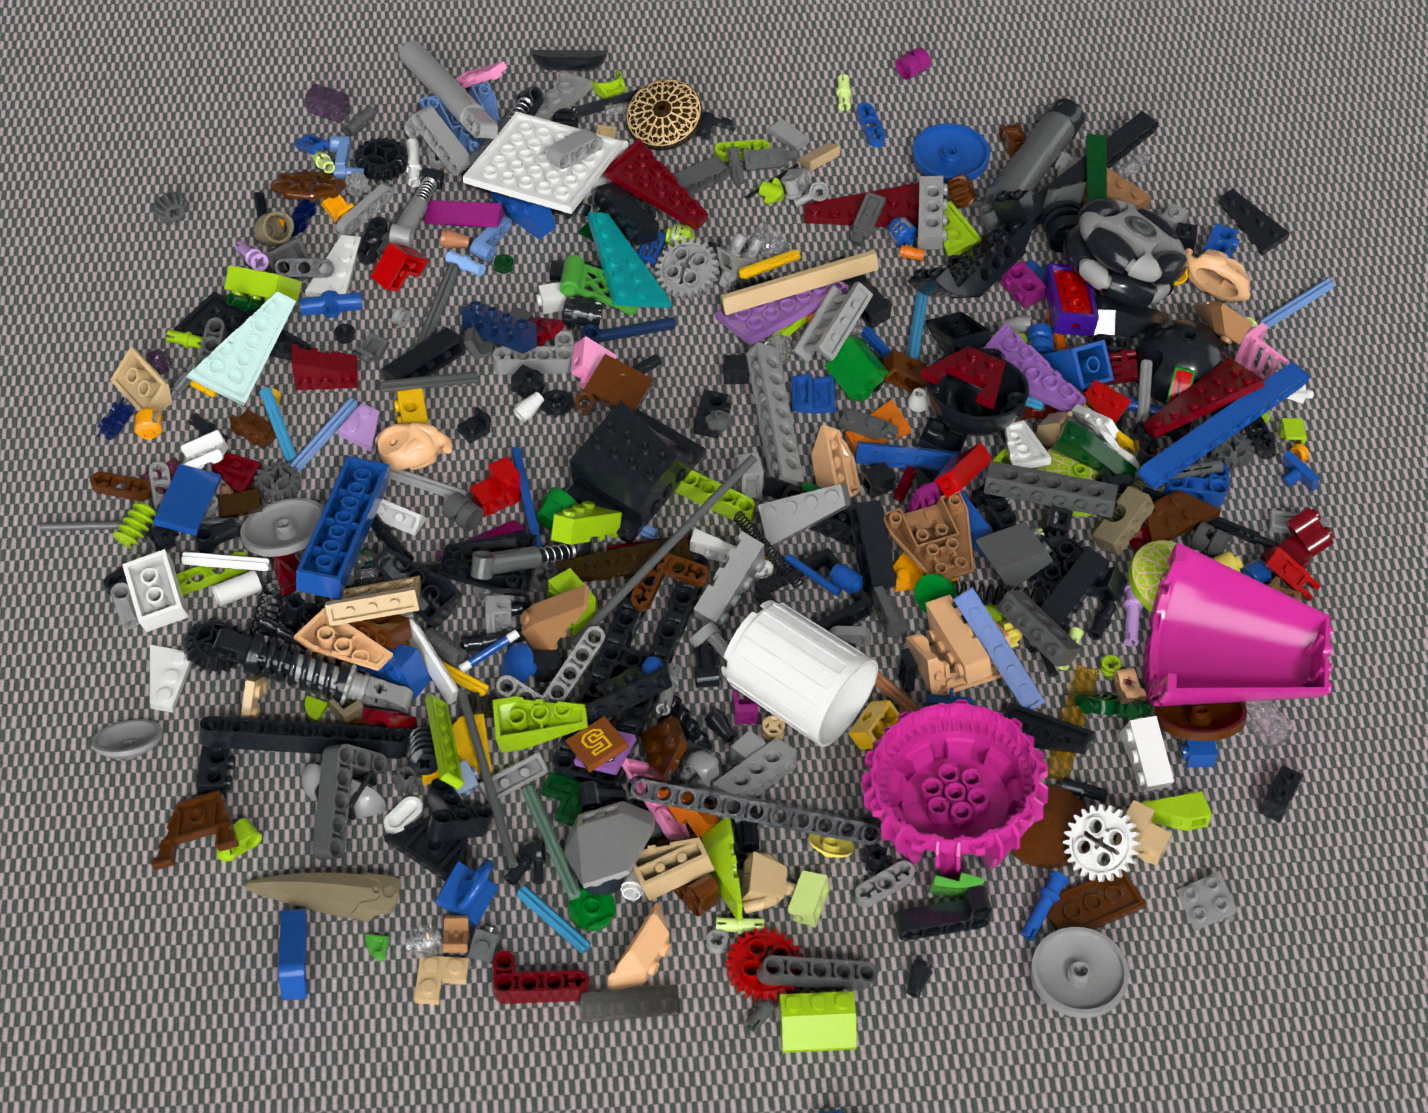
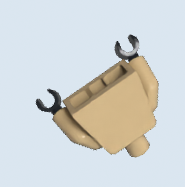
M743 850L736 851L737 869L743 868L741 884L742 912L747 914L776 906L785 895L793 897L797 884L787 881L786 866L780 864L770 853H757L753 851L746 855ZM732 912L729 913L730 918H735Z

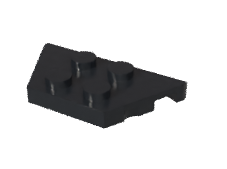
M431 815L421 819L418 823L405 826L403 831L393 835L388 833L384 836V841L445 882L458 861L464 864L469 844L468 839L435 842L429 839L426 831Z

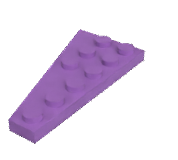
M842 281L726 316L722 311L715 312V318L751 346L816 311L831 286H836L843 294L849 293V287Z
M1007 322L985 345L984 349L998 348L1001 350L1003 359L1013 364L1023 373L1029 385V396L1062 412H1072V409L1077 404L1081 406L1086 404V397L1071 383H1067L1057 370L1055 371L1050 367V363L1031 345H1027L1022 340V337L1011 329Z

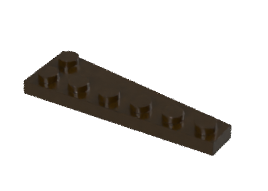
M684 536L668 553L693 561L686 536ZM669 538L557 561L558 574L571 568L582 582L611 580L612 577L621 576L624 579H630L646 563L649 555L654 551H658ZM662 559L656 564V567H655V570H654V571L657 572V569H656V568H657V566H658L659 563H663V562H662ZM677 564L674 566L673 571L681 573L684 571L685 566Z

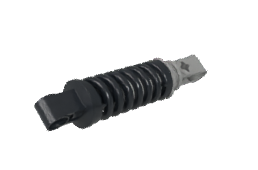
M222 628L219 630L211 651L215 656L243 664V673L259 675L264 669V677L266 679H271L275 674L276 681L282 683L287 677L288 686L294 687L299 682V689L302 691L311 686V693L314 695L318 694L320 690H322L324 698H329L334 694V700L341 705H344L347 699L359 700L362 704L373 708L405 712L406 715L414 695L413 691L405 686H399L371 677V674L368 673L362 674L357 672V664L341 661L339 666H336L334 657H330L327 662H324V655L322 653H318L315 658H312V651L310 649H307L304 654H300V647L297 645L293 647L291 654L287 653L288 642H283L279 650L275 649L276 638H271L268 645L264 646L263 642L267 643L269 636H265L259 631L256 632L254 637H250L228 628Z

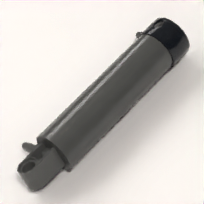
M1066 98L1056 99L1044 115H1036L1034 120L1039 121V123L987 189L984 200H976L975 203L970 205V207L980 208L979 214L985 229L993 230L994 226L999 223L991 205L996 195L1004 190L1008 192L1021 189L1033 192L1069 142L1082 128L1085 122V114L1076 102Z

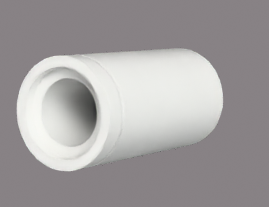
M253 570L212 586V591L217 604L221 607L260 592L262 587L256 572Z

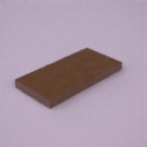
M1122 869V877H1117L1114 874L1113 881H1109L1105 876L1104 882H1099L1098 877H1096L1094 881L1088 880L1060 892L1059 901L1053 903L1046 917L1055 931L1067 927H1084L1095 930L1144 909L1146 902Z

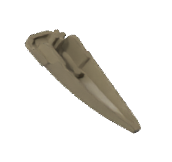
M296 873L248 880L246 890L298 907L340 918L348 917L368 922L376 915H387L396 909L401 891V883L394 876L372 873Z

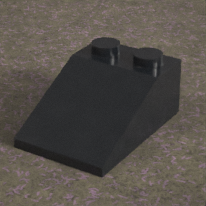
M962 311L926 320V326L945 356L960 351L962 347L984 348L991 340L990 330Z

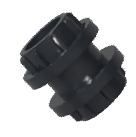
M575 294L574 297L568 296L565 299L561 320L565 325H568V329L574 330L575 325L585 326L588 324L599 327L603 305L600 302H596V298L590 297L589 301L585 302L580 301L581 295Z

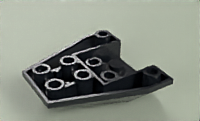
M525 533L448 544L445 546L438 574L450 580L501 595L528 597L535 568L493 575L492 579L480 580L471 576L472 557L475 551L497 552L528 546L537 547V535Z

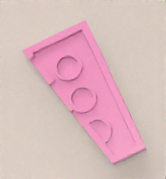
M502 61L464 72L455 80L463 88L480 82L484 83L490 79L495 80L503 75L502 71L507 69V66Z
M626 758L622 764L630 779L634 776L653 778L649 763ZM639 782L635 785L638 793H642L645 790V783ZM644 801L650 812L654 814L656 822L667 839L681 841L690 838L686 825H680L666 805Z

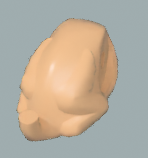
M1187 248L1185 250L1188 260V278L1200 291L1207 292L1218 300H1227L1228 302L1247 301L1250 298V279L1239 262L1228 258L1227 254L1221 251L1208 249L1199 257H1193L1192 249Z
M417 422L390 425L375 438V444L378 446V454L382 462L389 464L390 469L398 471L409 468L411 470L424 468L435 463L442 451L449 454L453 449L452 440L432 425Z

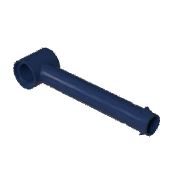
M673 317L600 330L596 325L588 324L582 328L581 339L586 336L599 344L601 342L659 331H671L676 328Z

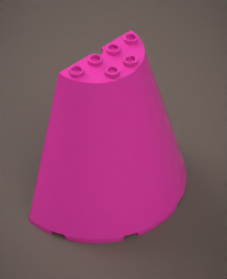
M1175 544L1167 561V565H1169L1168 574H1162L1148 625L1151 626L1152 632L1145 642L1143 684L1148 685V690L1145 689L1146 701L1150 705L1159 707L1321 698L1329 695L1332 683L1329 681L1332 663L1329 662L1327 657H1330L1332 653L1330 637L1333 632L1329 615L1185 545Z

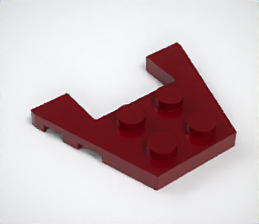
M968 346L922 369L920 377L937 385L947 373L982 388V391L977 395L976 402L994 409L1006 362Z

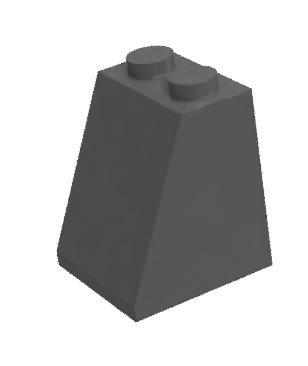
M1026 522L978 538L975 541L1006 587L1009 585L1011 590L1053 562L1049 555L1052 552L1045 541L1042 543L1039 541L1041 536L1034 526L1030 528Z

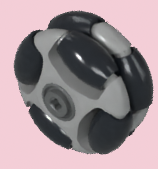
M1098 197L1088 201L1078 213L1077 220L1079 225L1066 233L1063 242L1064 255L1070 267L1094 288L1102 290V293L1108 298L1126 306L1146 307L1160 302L1172 293L1175 282L1184 275L1188 266L1184 247L1175 230L1166 220L1152 211L1143 208L1137 210L1136 205L1108 197Z

